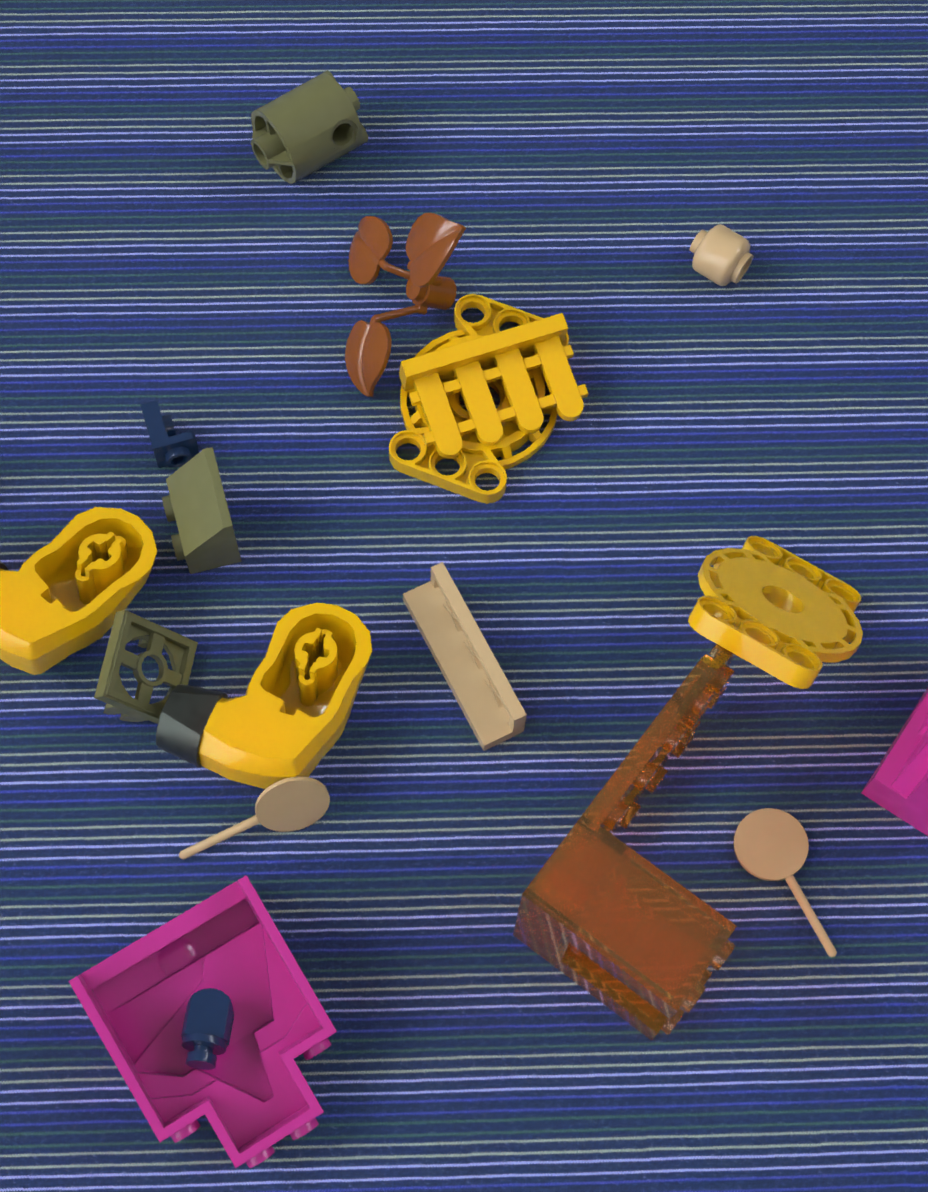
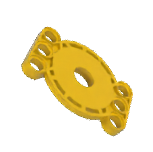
M468 294L461 297L455 304L454 323L458 330L432 340L415 357L500 332L499 328L506 322H515L523 325L543 318L481 295ZM468 308H477L482 311L484 317L479 322L471 323L464 320L461 314ZM568 332L566 333L562 346L568 345ZM532 352L523 355L522 358L524 359L530 356H534L536 354L535 352ZM496 365L483 367L482 371L494 368ZM541 367L527 371L537 398L544 397V382L546 381ZM453 376V377H450V378H447V379H443V380H441V382H442V383H445V382L454 380V379H456V378H455V376ZM501 380L488 383L487 385L494 388L500 398V404L496 410L511 407ZM401 384L400 411L406 430L396 433L390 440V463L394 469L403 474L480 503H495L505 494L507 483L505 470L528 460L544 446L554 430L558 413L555 407L542 411L543 414H551L542 434L539 430L533 434L522 432L518 428L515 419L502 423V438L494 446L481 444L475 432L462 435L463 445L461 452L457 457L452 458L457 461L460 468L455 474L447 476L442 475L435 468L438 461L445 459L438 454L435 444L426 447L423 434L430 432L421 405H415L416 412L411 417L409 415L407 397H409V393L415 392V388L404 391ZM461 392L447 396L456 423L470 419L468 411L460 405L459 398ZM528 440L532 442L526 450L512 456V452L521 448ZM407 443L414 444L419 448L420 454L413 460H403L396 454L398 447ZM490 473L498 478L499 485L493 490H482L476 485V478L481 474Z
M749 536L742 549L725 548L715 550L705 557L698 572L699 586L705 596L698 598L688 618L689 625L705 638L784 683L799 689H808L812 686L822 669V662L836 663L847 660L860 646L863 631L860 621L854 612L861 601V596L856 589L844 581L759 536Z

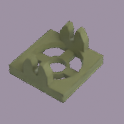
M127 610L116 612L94 696L95 699L106 703L103 713L107 715L121 713L120 720L142 722L149 720L158 724L162 709L172 690L179 684L188 685L198 642ZM138 639V646L147 648L145 652L138 655L125 650V646L129 641ZM163 648L169 655L172 670L168 669L167 661L162 655ZM147 656L155 659L159 667V675L154 682L146 679L142 672V662ZM121 665L131 669L138 682L135 698H132L122 685L119 675ZM162 683L170 686L167 695L161 701L149 704L153 687Z

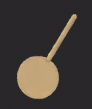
M290 777L275 782L259 795L255 803L256 815L180 851L179 857L187 859L259 823L270 830L279 832L296 831L308 827L318 821L327 811L330 803L328 790L320 781L310 777Z
M765 808L748 814L739 823L734 835V852L739 863L748 873L759 879L767 881L785 879L828 956L835 957L837 954L835 947L793 876L801 869L808 855L809 842L803 826L795 817L779 809Z

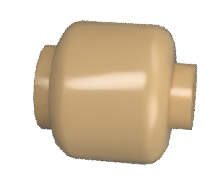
M722 224L714 226L708 232L702 229L694 238L689 251L694 253L692 267L696 272L719 286H726L730 282L737 284L745 275L754 257L750 254V242Z

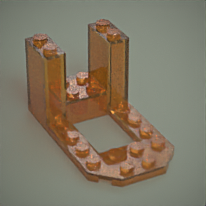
M718 644L709 653L711 657L705 654L699 660L523 892L513 931V936L650 1040H653L660 1030L669 1035L685 1011L687 1013L690 1012L707 988L704 985L712 974L707 969L709 965L718 971L734 950L736 945L729 941L728 938L737 926L616 838L612 833L618 825L624 829L628 828L642 808L636 801L645 789L652 794L668 773V770L663 768V765L672 754L680 758L693 740V734L701 724L700 719L708 708L712 709L727 689L726 685L735 673L729 667L735 654Z

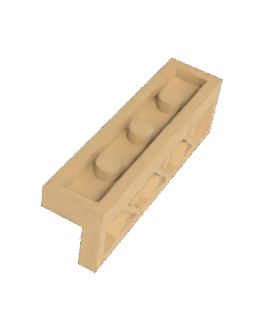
M441 562L432 566L431 581L404 593L403 601L483 751L524 732L527 714L444 563Z

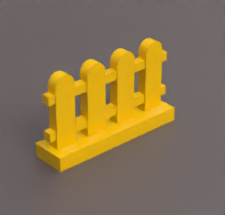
M563 313L401 361L399 377L403 389L407 391L415 388V392L409 393V399L412 406L421 405L430 432L423 434L426 447L435 444L436 450L441 457L452 459L461 452L463 445L461 436L472 432L476 433L477 439L481 444L494 446L502 438V423L514 419L522 432L533 434L542 426L544 420L542 411L553 407L556 408L561 419L565 421L577 420L584 408L582 398L587 397L589 393L585 384L577 386L567 360L574 355L571 345L562 346L568 331V325ZM532 352H535L536 354L534 356H530L524 359L522 358L523 355ZM496 365L494 368L482 371L483 367ZM541 367L550 395L537 398L527 371ZM455 376L456 378L445 383L441 382V380ZM501 380L511 407L497 411L487 384ZM461 392L470 419L456 423L447 396Z

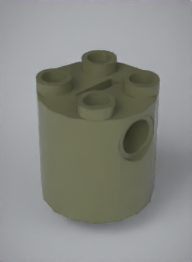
M327 70L252 111L253 133L251 147L262 167L266 170L273 168L284 181L293 184L368 142V134L360 123L356 112L360 109V102L356 93L351 87L343 89L332 73Z

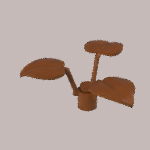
M428 212L419 216L414 222L406 241V254L410 259L407 264L409 272L391 265L385 260L393 244L392 233L387 223L375 216H365L359 222L358 231L353 237L349 251L348 262L352 278L361 285H369L376 280L380 268L387 272L408 279L406 294L415 304L414 306L373 315L370 323L359 320L353 326L346 343L345 363L351 381L365 396L373 397L375 386L387 366L391 353V335L387 326L381 322L415 313L425 315L428 307L447 310L453 305L457 291L455 281L450 277L440 276L439 273L466 230L465 226L435 213Z

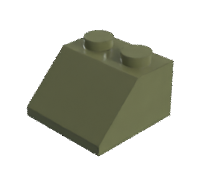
M213 447L205 448L166 478L170 495L162 497L167 521H176L179 534L171 535L177 561L186 560L190 574L242 562Z

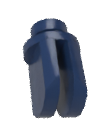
M215 988L202 989L195 992L188 1001L181 1036L182 1047L189 1051L186 1064L192 1068L201 1070L215 1069L216 1055L224 1054L229 1046L234 1011L229 996L223 991Z

